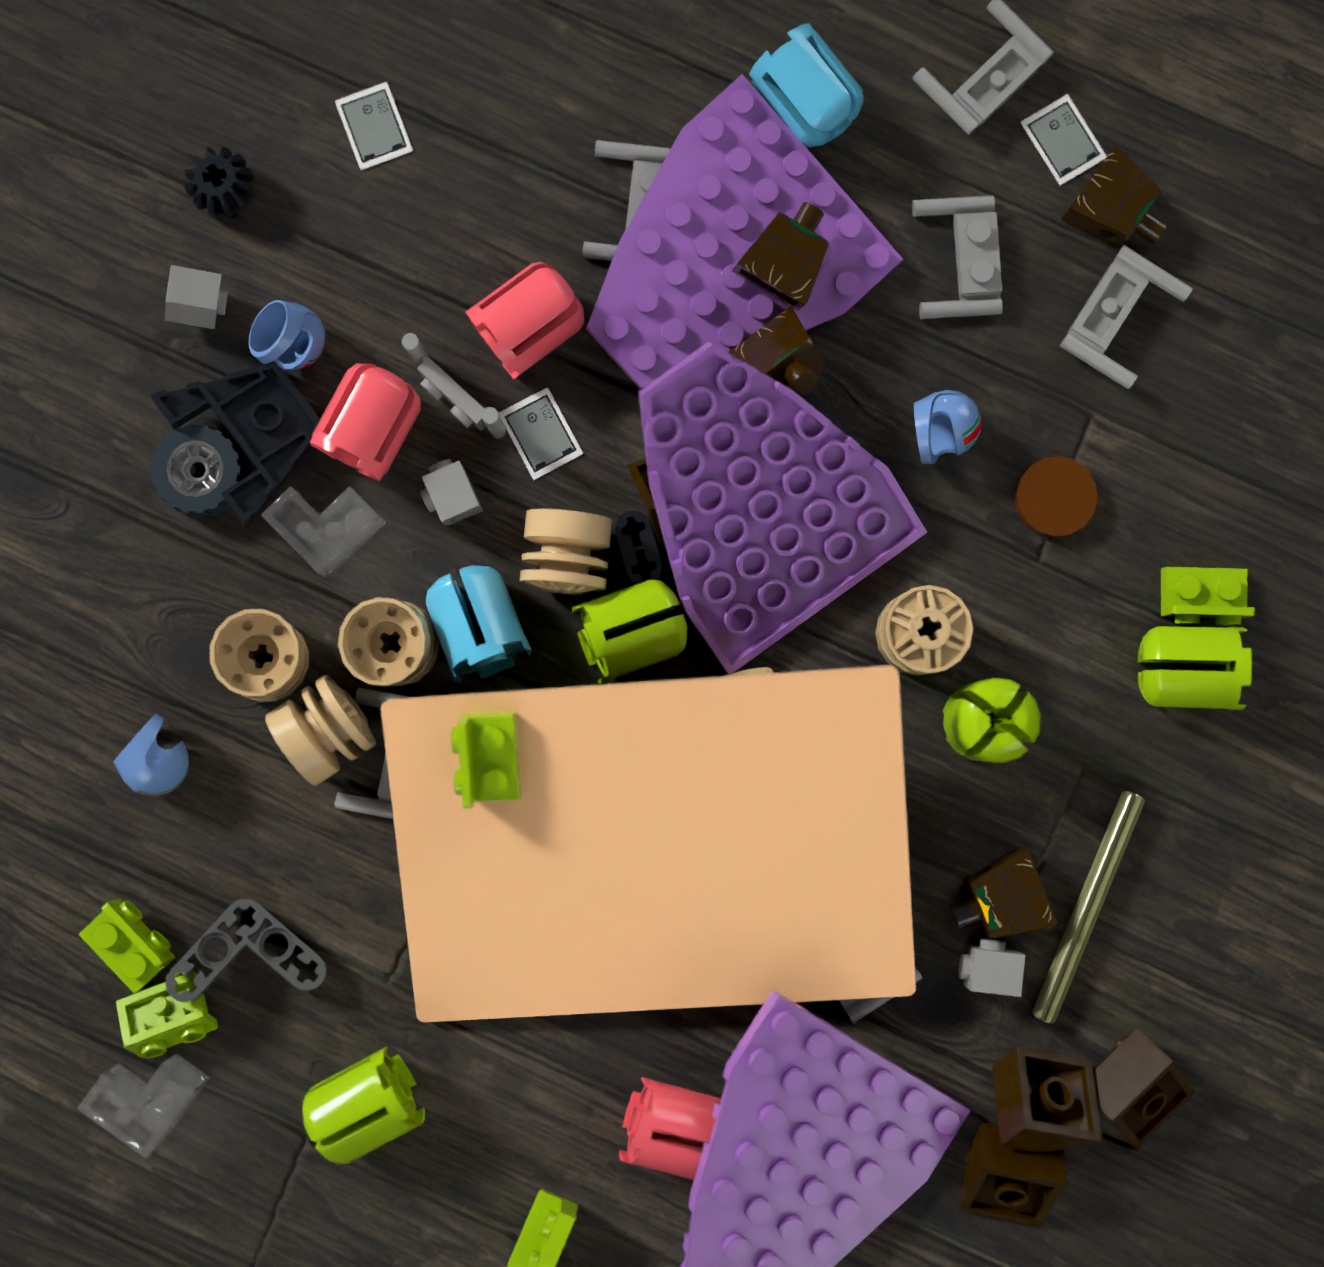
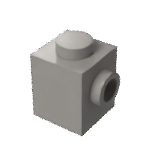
M171 265L165 300V321L215 329L217 314L225 315L228 291L220 290L222 274Z
M451 459L438 462L429 468V474L422 476L426 486L425 489L420 490L423 501L430 513L437 511L441 522L446 527L483 511L460 460L452 463Z
M981 938L980 945L968 944L967 954H961L958 968L959 978L964 979L963 985L970 991L1021 997L1025 954L1016 949L1005 948L1004 941Z

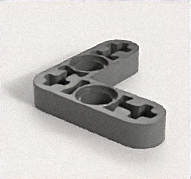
M240 899L232 903L168 973L165 984L167 992L176 1001L181 1003L193 1002L211 986L246 946L289 984L302 992L314 991L322 985L326 976V966L319 955L261 905L251 899ZM239 909L242 912H247L249 909L254 910L255 912L252 916L255 922L254 926L250 928L247 925H243L235 933L238 938L242 939L237 945L234 944L228 934L219 930L223 924L227 925L229 931L235 926L238 921L235 913ZM281 934L288 940V949L282 956L271 957L264 951V942L270 935ZM212 939H221L228 946L226 957L219 962H210L206 960L203 954L204 946ZM296 947L303 951V953L297 956V959L302 964L308 966L313 962L317 965L315 974L318 978L314 982L309 979L303 983L299 982L297 978L300 972L292 963L287 971L280 966L291 958ZM196 956L202 966L213 972L206 978L203 972L200 971L193 980L196 989L192 993L184 990L179 994L175 991L179 986L175 978L180 973L184 976L191 974L196 966L189 963V961Z

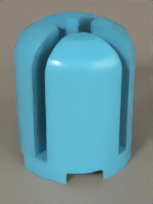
M807 23L789 31L787 34L792 40L783 44L772 55L766 50L754 64L749 75L753 79L751 82L758 93L791 129L797 139L804 146L810 148L823 145L842 134L852 121L856 119L864 99L861 86L821 36Z
M471 565L459 569L486 641L484 644L481 643L460 587L456 580H453L450 573L439 578L427 591L426 606L452 677L456 682H462L459 676L462 674L479 672L481 679L513 667L515 665L513 657L523 650H526L529 655L531 654L530 645L527 637H525L504 580L497 570L489 566Z

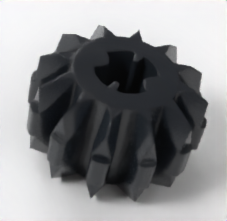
M223 146L218 154L211 147H206V158L202 160L199 156L192 155V161L196 168L184 169V175L190 180L184 187L186 193L190 197H194L193 204L197 209L204 210L207 208L210 216L217 218L222 209L228 217H233V206L237 204L240 208L247 209L248 204L243 199V196L255 195V189L249 183L255 179V175L251 168L246 167L247 161L241 154L233 156L231 150ZM220 178L223 182L221 186L217 183V180Z

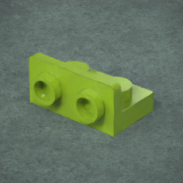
M1161 568V617H1175V624L1196 625L1200 624V618H1215V625L1237 626L1241 625L1242 618L1255 616V608L1247 607V569Z
M516 712L464 714L457 727H453L451 731L452 752L459 753L460 769H456L454 774V789L456 795H462L463 808H472L476 801L519 800L521 791Z
M119 898L107 902L102 907L103 911L78 935L123 983L136 994L143 990L176 957L169 951L171 948L169 941L158 931H151L141 921L143 915L140 910L127 900L123 902Z
M192 971L188 976L182 975L175 978L179 984L175 991L179 994L184 990L192 993L196 989L193 980L198 974ZM166 982L116 1001L124 1048L142 1058H155L166 1053L167 1048L179 1043H193L203 1039L206 1033L218 1028L217 1019L208 1014L204 993L193 1002L181 1003L170 996L166 989Z
M540 1189L507 1267H555L576 1219L578 1204L547 1190Z

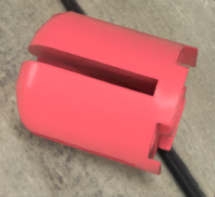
M543 262L531 263L465 312L486 344L489 345L498 359L502 361L503 367L513 379L578 333L584 324V309L579 299L574 296L573 290L563 276L555 268Z
M356 363L343 376L312 434L313 437L310 445L331 458H336L357 469V472L380 482L383 475L387 474L421 411L420 397L410 384L397 375L373 364Z
M641 1077L644 1088L641 1093L632 1092L622 1127L627 1128V1135L629 1136L627 1151L619 1150L620 1160L694 1180L704 1142H710L715 1124V1118L712 1116L716 1102L720 1103L721 1099Z

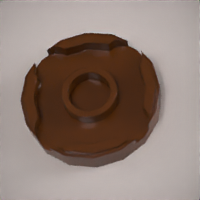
M1063 456L1045 457L1032 464L1018 479L1016 486L1015 506L1017 513L1028 528L1036 534L1043 536L1065 537L1080 530L1093 517L1098 502L1096 483L1089 470L1076 460Z

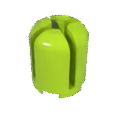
M650 579L572 607V614L578 611L581 614L584 629L578 631L577 634L589 666L598 664L604 676L598 680V683L609 682L617 677L672 658L684 650L687 641V623L684 614L671 617L608 641L605 639L606 635L671 612L675 607L679 606L680 603L675 593L664 582Z
M1158 626L1149 630L1141 641L1138 650V662L1221 665V671L1143 670L1138 672V686L1145 700L1156 707L1243 710L1246 705L1238 704L1242 686H1251L1252 674L1251 648H1242L1240 633L1246 632L1247 629L1244 627Z
M991 678L962 685L950 695L943 709V726L947 736L946 740L958 754L970 760L1005 763L1018 759L1028 751L1021 742H1035L1040 733L1041 714L1037 702L1029 691L1017 693L1020 684L1010 679ZM989 713H991L994 717V719L992 720L994 721V725L992 728H990V717L987 715Z
M387 1047L313 1085L306 1093L302 1107L304 1127L310 1140L318 1141L315 1148L327 1160L335 1164H348L423 1124L425 1109L423 1107L416 1110L411 1087L415 1086L416 1082L399 1054L390 1058L386 1054Z

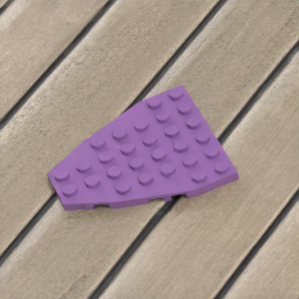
M741 74L681 129L619 241L586 330L640 390L708 342L729 352L790 307L732 270L779 212L794 219L803 202L816 206L824 213L815 233L829 242L809 300L799 311L794 309L806 331L843 315L897 266L903 258L804 144L797 139L791 129L744 75Z
M710 342L638 392L649 486L682 609L729 675L927 533L890 469L884 463L863 449L859 443L832 424L828 418L793 390Z
M772 990L726 1063L723 1077L726 1079L721 1102L715 1103L712 1114L715 1118L710 1142H704L690 1192L688 1208L692 1215L689 1233H685L683 1250L685 1252V1259L680 1267H834L927 1182L971 1110L951 1096Z

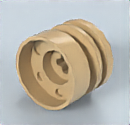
M528 510L526 512L524 539L542 545L541 552L522 554V561L540 566L539 570H521L519 581L553 593L580 595L592 591H605L606 579L588 574L589 571H605L608 569V562L590 557L591 550L610 548L612 519L592 513L569 510Z
M926 585L911 588L890 601L878 617L875 634L878 649L888 664L894 666L902 673L919 676L944 671L958 663L970 647L973 626L970 612L961 598L946 588ZM923 621L926 625L933 623L935 626V631L930 634L931 641L927 635L920 637L918 634V629L923 626Z
M377 597L361 602L348 613L340 627L338 647L343 663L352 675L373 685L404 686L418 682L432 670L439 657L440 641L431 617L425 610L409 602ZM390 636L400 637L398 639V644L401 646L400 651L390 650L393 645L389 641Z
M245 609L229 616L216 629L210 644V664L217 679L230 691L257 702H276L291 695L304 682L309 669V649L303 636L280 615L264 609ZM265 650H267L273 656L272 662H265L262 668V665L256 662L257 655H264Z
M325 674L315 680L320 695L311 687H305L302 690V696L308 708L306 711L292 700H287L265 716L267 726L280 749L296 770L314 786L320 785L340 770V764L334 751L338 750L349 760H355L359 757L355 743L364 751H368L376 745L375 738L368 727L367 719L358 704L346 690L339 687L332 678Z

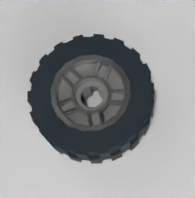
M188 424L181 429L177 427L171 431L170 435L164 436L159 441L160 445L158 448L154 449L152 454L154 456L153 461L150 463V471L152 472L151 482L156 487L158 496L166 501L170 507L189 516L194 515L205 518L206 515L216 516L223 510H229L230 507L223 499L221 493L246 478V471H248L247 463L243 459L245 456L242 450L236 446V443L221 431L203 424L201 426ZM199 463L205 466L204 476L194 478L193 476L196 475V470L198 469L196 464Z

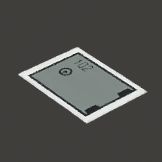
M387 82L335 100L360 170L413 151Z
M1068 94L1020 122L1059 185L1064 184L1107 157Z
M548 387L499 412L501 420L533 480L583 454Z

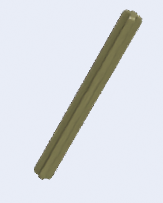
M1123 791L1120 795L1032 1011L1033 1015L1041 1021L1053 1024L1058 1017L1145 803V799L1138 794Z

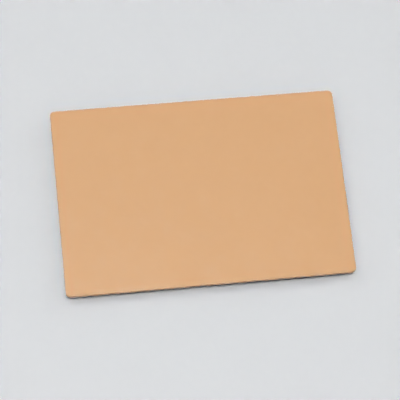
M894 666L388 699L382 704L381 715L416 1016L419 1021L441 1022L764 1004L772 990L793 1002L900 997L914 994L916 982L899 673ZM516 712L521 791L519 800L476 801L472 808H463L462 795H456L454 789V774L456 769H460L459 753L452 752V728L457 727L464 714Z

